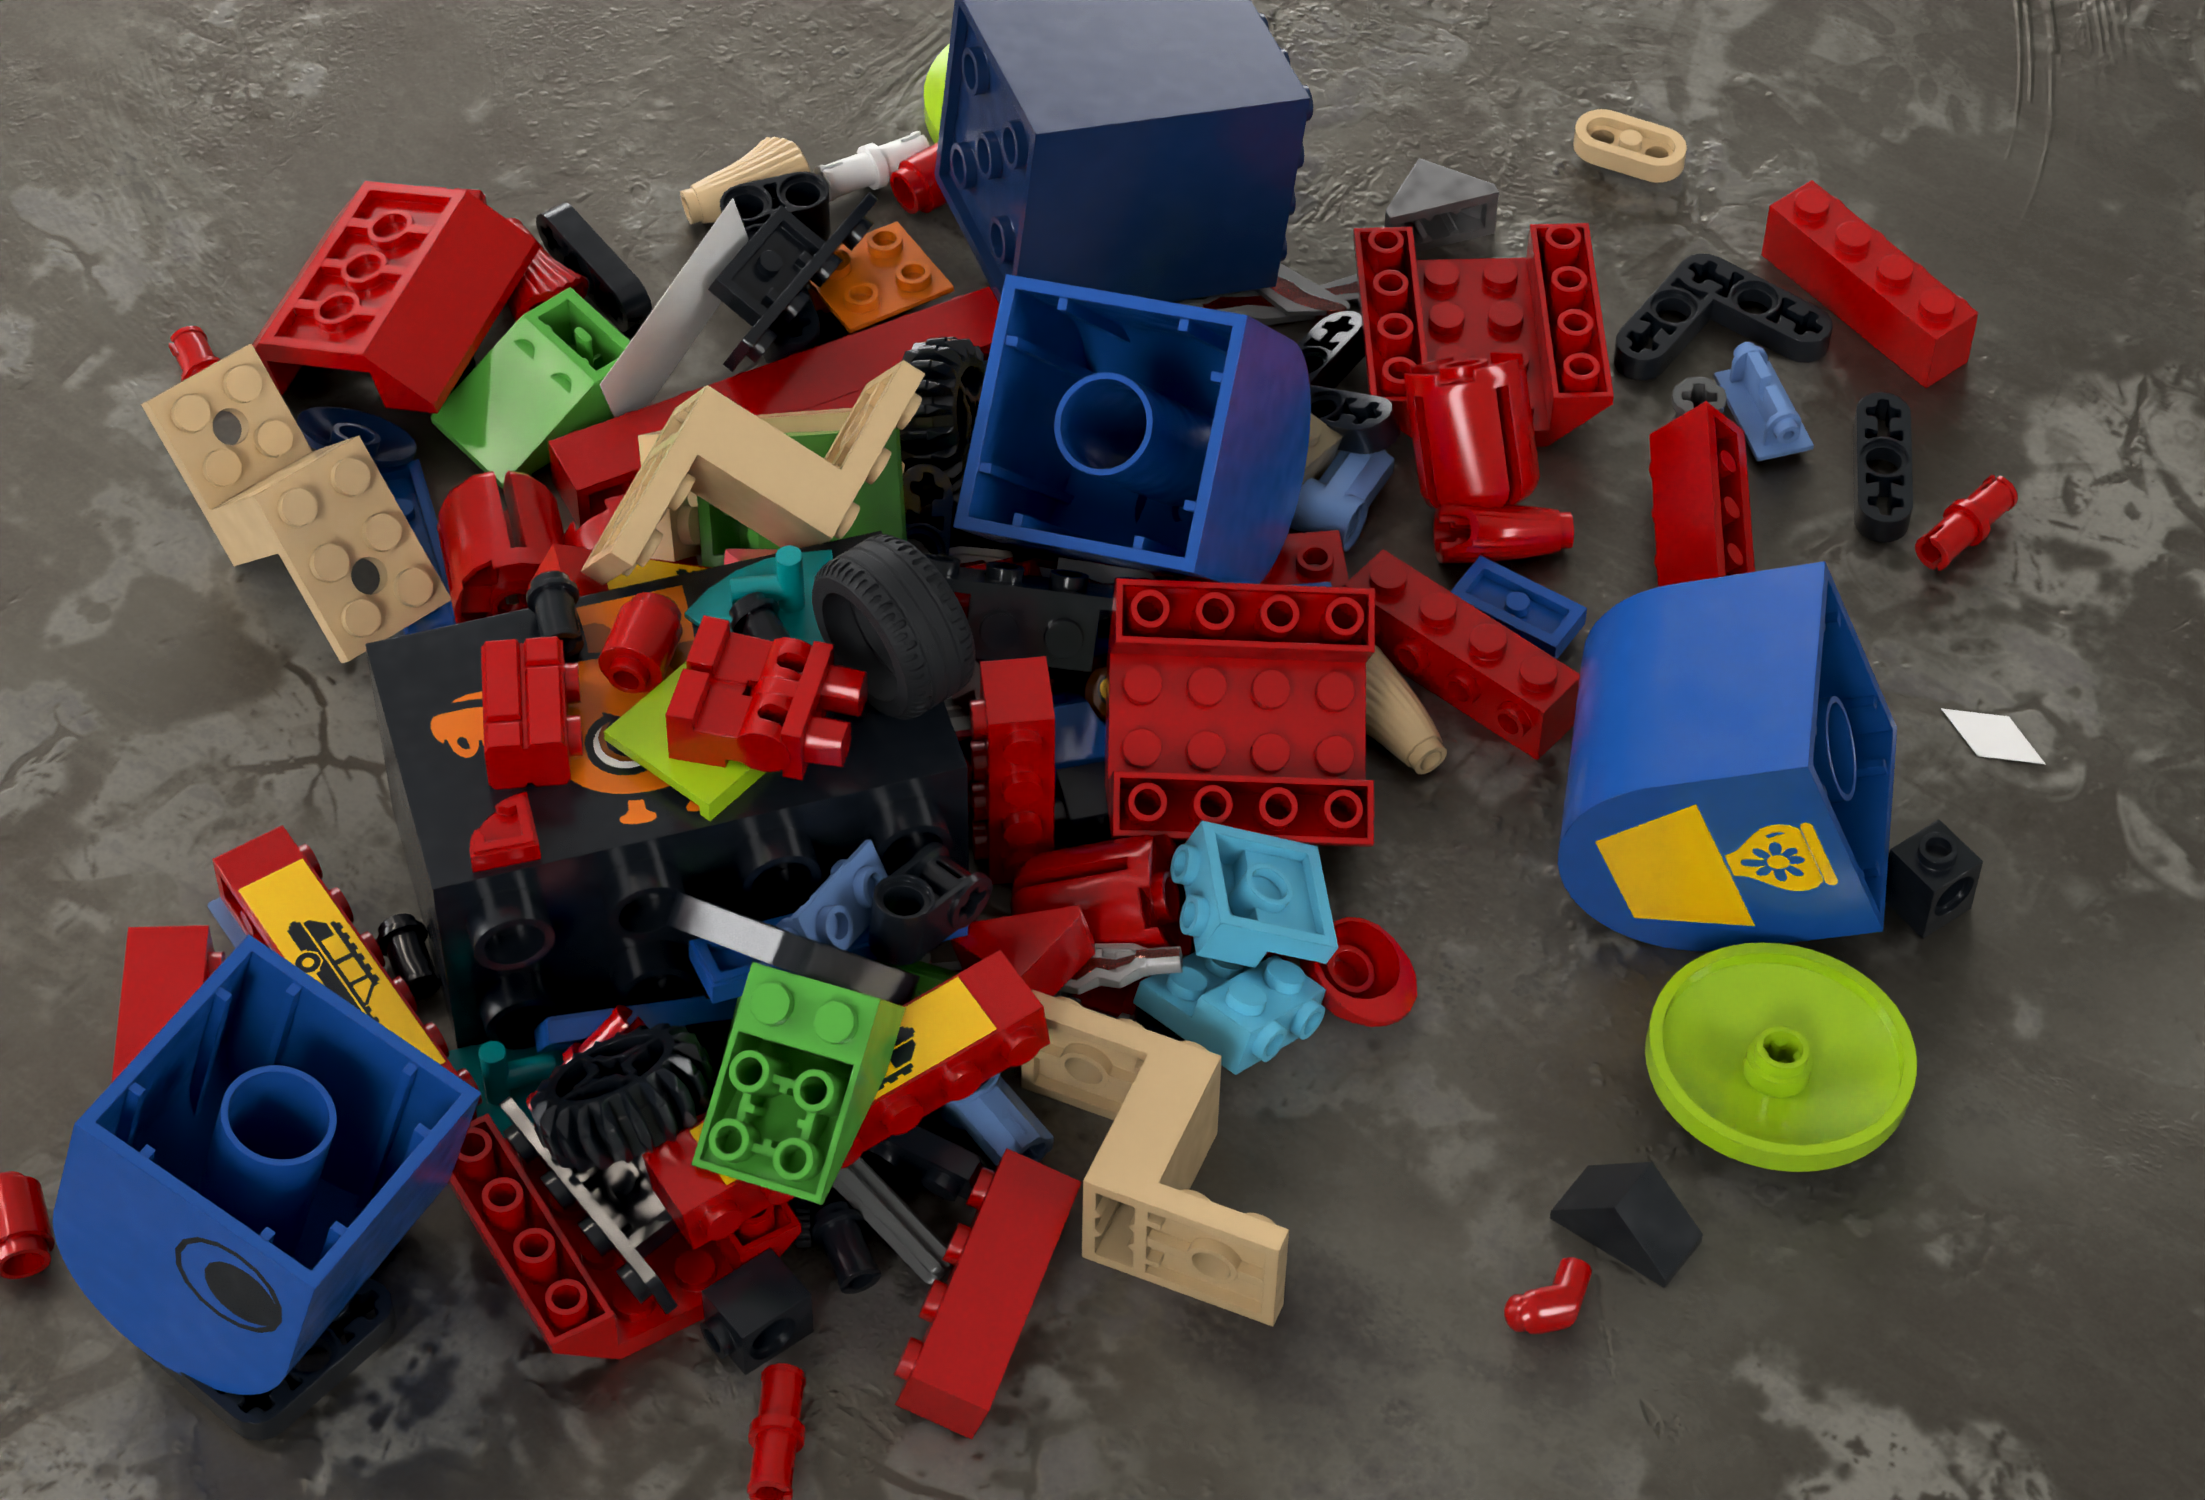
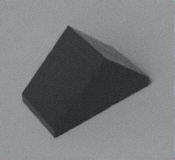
M1653 1162L1588 1165L1550 1213V1219L1663 1288L1669 1284L1700 1245L1703 1237L1702 1232Z

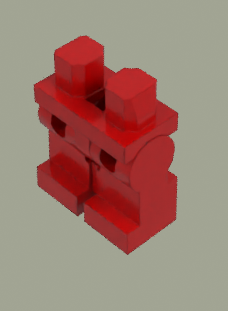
M703 615L686 659L687 669L683 668L665 714L669 758L726 768L728 760L738 761L752 769L763 772L782 770L783 777L802 781L809 763L843 767L850 747L851 722L826 718L825 716L827 711L857 717L861 716L868 696L867 672L836 665L834 662V644L814 641L813 645H810L803 640L789 637L778 638L774 641L730 632L729 620Z

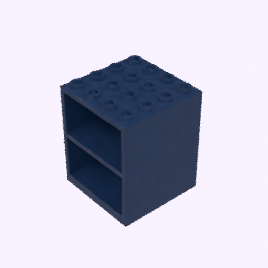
M955 0L935 164V180L999 304L1006 274L1167 302L1275 287L1280 261H1284L1287 255L1285 234L1289 215H1292L1295 211L1294 185L1297 169L1301 168L1304 163L1303 136L1306 121H1309L1313 115V99L1308 86L1302 85L1292 69L1288 53L1285 49H1280L1269 31L1266 17L1263 13H1258L1251 0Z

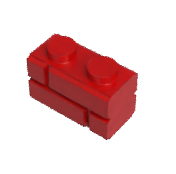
M557 636L526 638L524 643H519L516 639L485 641L484 645L481 646L484 755L489 786H492L494 790L525 788L528 783H533L536 787L566 785L571 780L570 757L583 756L581 715L568 716V704L581 703L578 662L565 663L563 640H560Z

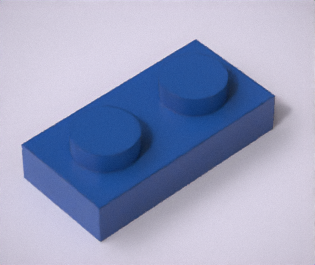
M1481 555L1450 591L1556 659L1559 658L1586 621V607Z

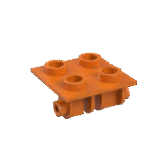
M898 221L868 232L852 251L842 244L835 252L843 260L820 288L810 281L809 285L811 288L808 289L815 310H822L825 314L832 312L850 334L955 291L952 283Z

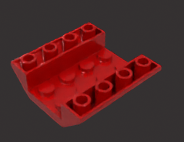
M365 181L334 219L252 345L281 396H283L302 365L360 371L371 374L385 408L438 414L540 248L536 239L466 190Z
M1589 223L1530 224L1526 257L1416 260L1413 227L1354 228L1353 241L1369 395L1386 398L1392 403L1401 431L1412 438L1404 373H1410L1409 367L1447 357H1454V361L1484 358L1488 360V364H1491L1490 352L1514 351L1523 353L1536 447L1551 445L1613 405L1614 393Z
M1117 578L1115 580L1108 643L1106 683L1105 790L1111 838H1128L1145 834L1157 835L1167 833L1172 840L1187 841L1199 823L1206 821L1310 845L1372 847L1374 845V780H1366V662L1375 652V588Z
M707 1112L696 1116L697 1123L705 1119ZM489 1114L471 1121L451 1178L448 1181L465 1212L554 1354L621 1360L704 1319L702 1290L769 1248L780 1258L802 1232L801 1223L787 1202L769 1206L742 1222L741 1226L728 1237L720 1240H711L693 1250L682 1232H677L644 1258L678 1305L666 1315L652 1296L642 1304L638 1302L616 1273V1270L625 1263L613 1249L603 1257L598 1253L577 1225L586 1217L576 1203L566 1210L559 1205L539 1178L548 1171L538 1157L527 1165L506 1138L504 1139Z

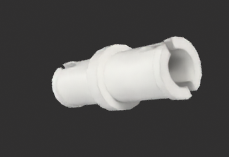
M915 131L906 137L880 146L873 142L860 146L857 154L827 165H819L815 167L814 173L824 178L827 182L830 202L837 197L868 186L873 190L887 186L891 174L898 170L901 161L930 145L924 134L921 135L920 131Z

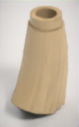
M766 137L741 159L692 184L689 189L680 191L686 217L690 224L698 222L702 224L714 223L721 215L720 199L729 188L743 183L794 172H811L808 162L800 147L793 141L785 138Z
M1375 645L1374 654L1366 662V734L1384 746L1408 767H1412L1417 774L1431 772L1444 761L1447 749L1442 744V738L1426 708L1387 656Z

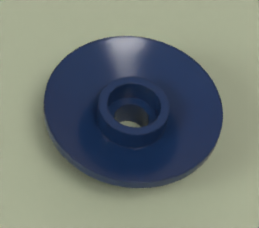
M314 407L301 412L296 420L308 445L316 450L359 435L377 468L405 465L413 460L416 453V443L405 430L392 422L366 412L341 407Z

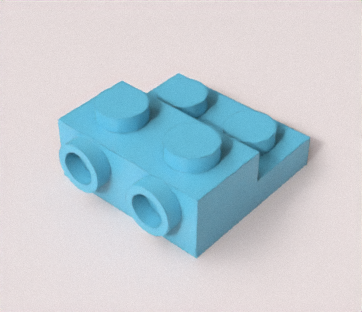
M1201 821L1186 843L1181 844L1176 849L1171 861V879L1174 883L1184 885L1186 900L1180 913V929L1183 934L1193 936L1197 956L1256 968L1267 952L1326 964L1338 949L1318 846Z
M1196 952L1182 959V973L1152 975L1139 983L1133 1000L1136 1006L1183 1039L1196 1042L1208 1051L1221 1055V1065L1237 1075L1261 1060L1263 1062L1271 1060L1281 1048L1296 1039L1305 1040L1310 1037L1324 1017L1325 1007L1321 1003L1326 989L1305 975L1298 965L1283 960L1276 954L1260 962L1254 968L1197 956Z

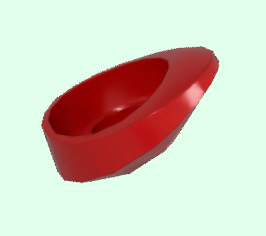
M1345 917L1333 921L1338 949L1330 960L1324 964L1300 959V968L1304 971L1305 975L1326 989L1321 1004L1339 1018L1369 1027L1388 1026L1405 1018L1410 1013L1417 998V979L1412 963L1400 945L1380 925L1364 918Z

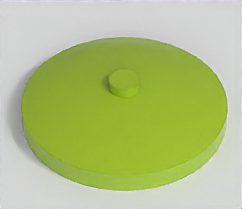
M1758 942L1732 945L1711 951L1689 962L1673 975L1658 995L1646 1034L1645 1057L1649 1077L1656 1094L1672 1117L1687 1132L1713 1150L1745 1164L1770 1170L1787 1172L1826 1170L1849 1164L1871 1153L1893 1134L1902 1121L1909 1105L1917 1076V1055L1911 1031L1899 1009L1887 994L1872 980L1848 964L1824 953L1789 944Z

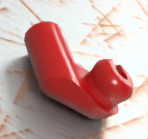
M1573 1257L1563 1258L1559 1262L1552 1286L1529 1289L1524 1294H1514L1507 1300L1504 1308V1317L1508 1326L1516 1332L1527 1331L1535 1335L1571 1327L1578 1318L1592 1275L1591 1266L1581 1259Z

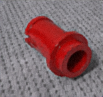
M197 326L183 327L177 330L170 338L174 343H169V348L183 371L181 382L221 360L214 356L207 342L208 338L204 330Z

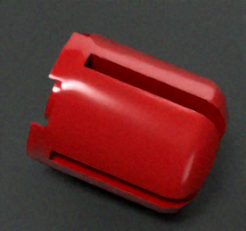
M1514 351L1490 352L1491 364H1488V360L1484 358L1454 361V357H1447L1409 367L1410 373H1404L1420 493L1428 506L1435 509L1443 504L1502 508L1504 505L1513 506L1521 503L1536 489L1540 479V470L1523 353Z
M510 470L506 472L503 486L507 505L505 511L502 509L494 471L475 474L449 491L440 508L437 530L456 624L529 608L526 602L529 583L552 544L564 545V531L556 498L544 484L527 473ZM507 596L509 599V604H506L505 597Z
M1167 833L1157 835L1145 834L1037 853L1018 867L1012 886L1011 916L1080 905L1095 943H1135L1142 947H1147V949L1181 946L1183 956L1191 954L1194 940L1193 936L1183 934L1180 929V894L1177 883L1172 881L1170 874L1171 861L1177 846ZM1090 971L1077 972L1071 979L1078 980Z

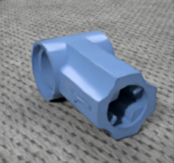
M1385 449L1371 454L1340 451L1319 481L1310 478L1302 485L1290 528L1300 533L1339 530L1343 551L1350 550L1364 527L1368 507L1393 474L1394 458Z
M1000 1073L983 1082L969 1097L958 1101L952 1100L937 1109L941 1118L950 1126L966 1130L996 1166L1006 1148L1039 1163L1052 1150L1053 1135L1004 1081Z

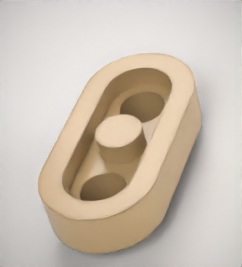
M1607 109L1586 112L1580 116L1575 125L1574 150L1581 159L1590 164L1654 183L1673 180L1684 169L1687 151L1686 141L1678 132L1671 128Z

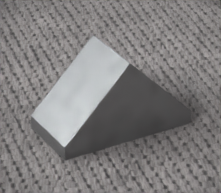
M1419 158L1387 207L1384 227H1413L1415 252L1494 234L1499 191L1493 183Z

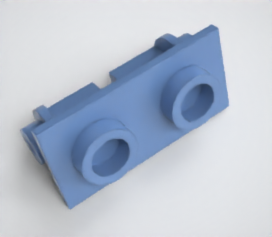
M1744 342L1738 345L1733 352L1734 358L1731 369L1715 372L1713 377L1717 385L1725 390L1726 402L1738 426L1745 431V439L1756 461L1813 450L1814 444L1770 361H1768V355L1764 348L1756 346L1753 342Z
M865 840L848 859L838 860L831 867L830 876L809 897V900L804 905H801L791 917L783 918L776 927L846 951L870 925L875 886L882 879L888 877L872 840Z

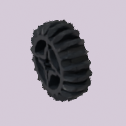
M956 337L928 338L925 342L914 343L911 350L905 351L902 359L925 373L915 391L916 394L922 397L921 404L908 425L903 430L899 429L901 460L905 464L904 472L917 464H931L940 468L948 476L954 494L958 488L962 487L988 361L984 360V354L979 346H974L970 339H957ZM918 483L913 487L916 495L923 496L926 502L932 501V497L923 494L922 484Z
M659 1023L651 1029L647 1025H640L629 1033L623 1034L618 1031L613 1038L603 1042L595 1041L593 1047L584 1052L574 1053L572 1060L564 1065L556 1066L552 1071V1077L544 1079L537 1087L538 1092L530 1101L533 1109L530 1114L536 1124L534 1130L543 1148L548 1149L552 1159L557 1160L562 1168L575 1167L578 1171H588L596 1165L599 1169H608L619 1161L630 1163L634 1157L645 1152L653 1154L655 1147L666 1141H675L677 1133L682 1129L693 1127L697 1123L696 1116L707 1112L716 1081L715 1074L711 1068L713 1063L705 1046H700L695 1033H689L685 1026L671 1027L669 1023Z

